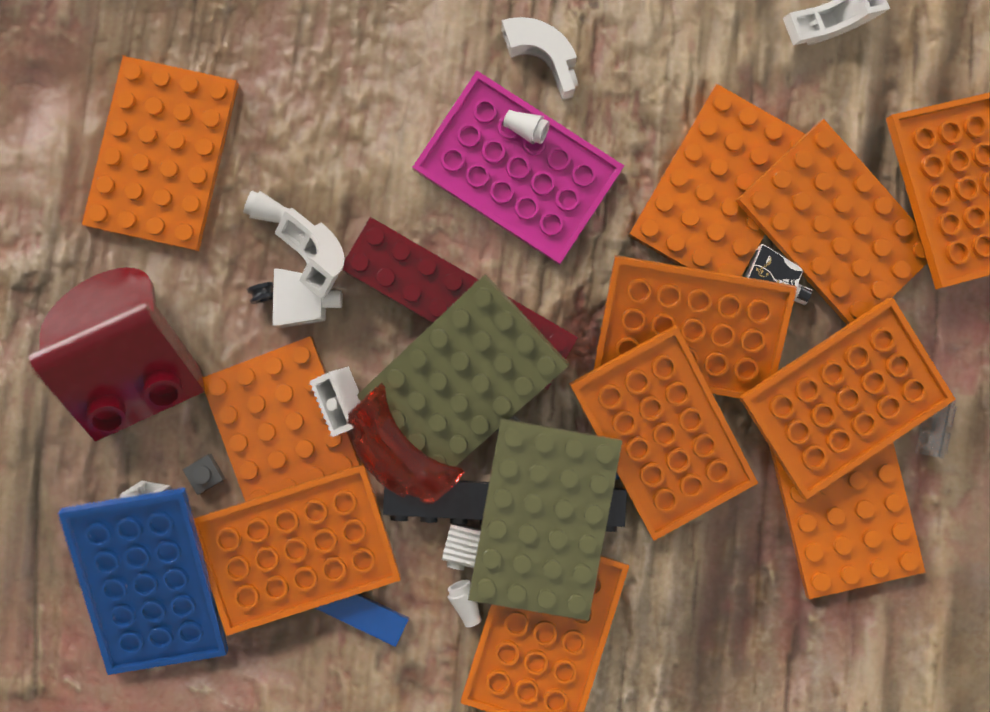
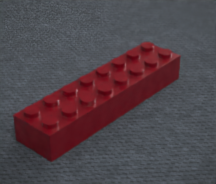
M372 217L369 218L344 260L342 271L432 324L479 280ZM508 297L566 359L578 337ZM553 380L543 389L548 390Z

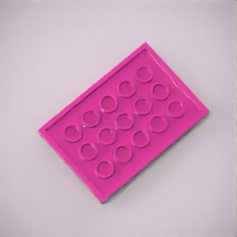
M476 71L412 169L560 265L623 170L624 165L479 71ZM512 110L544 116V120L549 121L550 126L543 143L535 142L531 144L512 130L504 127L503 122L507 112Z

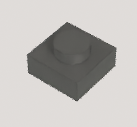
M208 454L182 469L197 495L202 494L226 479L212 454Z

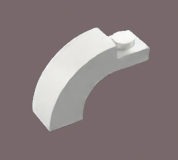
M833 0L814 8L791 12L783 20L793 45L806 42L808 45H812L859 27L883 14L890 7L887 0Z
M516 17L502 20V33L510 56L529 54L544 60L552 70L562 101L572 98L575 86H578V81L574 69L569 70L568 68L575 66L577 56L566 37L553 26L537 19Z
M290 208L284 212L275 234L304 258L307 265L299 281L323 299L329 294L343 268L344 253L334 234L323 223L314 226L296 210Z

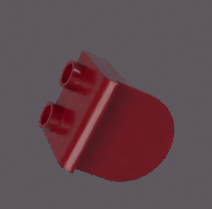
M117 268L99 273L68 291L51 308L42 323L39 351L29 355L30 364L36 375L95 442L205 392L202 369L156 307L155 290L152 280L144 271L136 268Z

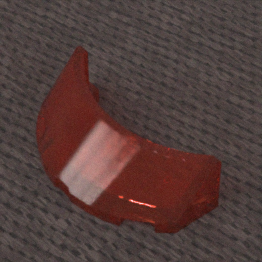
M381 383L348 413V424L354 427L355 439L352 441L354 449L365 468L387 489L402 497L408 494L421 498L422 503L433 504L455 485L465 471L461 467L449 466L430 458L418 450L403 435L392 417L386 398V387Z

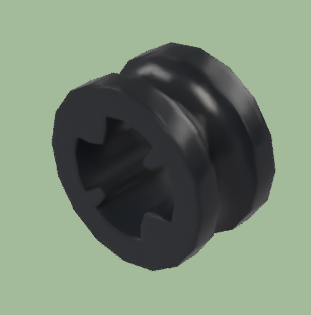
M273 282L260 283L247 288V292L252 295V299H250L251 304L272 300Z

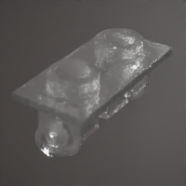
M953 401L921 423L915 453L944 459V455L948 454L951 433L945 431L946 427H953L955 412L958 409L955 406L956 401Z

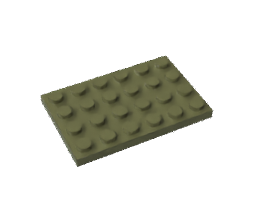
M485 274L361 390L357 396L436 481H440L499 428L501 418L509 420L569 366V363Z
M501 418L468 595L469 601L589 621L622 440Z

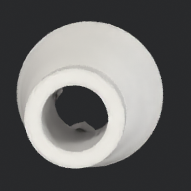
M509 110L504 118L503 126L512 130L531 144L535 142L542 144L547 136L550 122L544 120V116Z
M251 191L243 213L250 215L249 218L280 223L284 212L289 208L284 207L261 191L258 193Z
M468 579L458 581L449 586L447 598L463 620L465 627H473L479 624L482 619L479 613L478 602L468 600L471 584Z

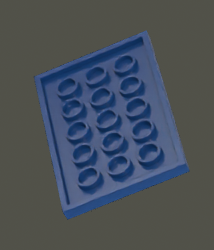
M185 487L61 508L58 516L108 675L227 655L229 648L211 591L208 570Z

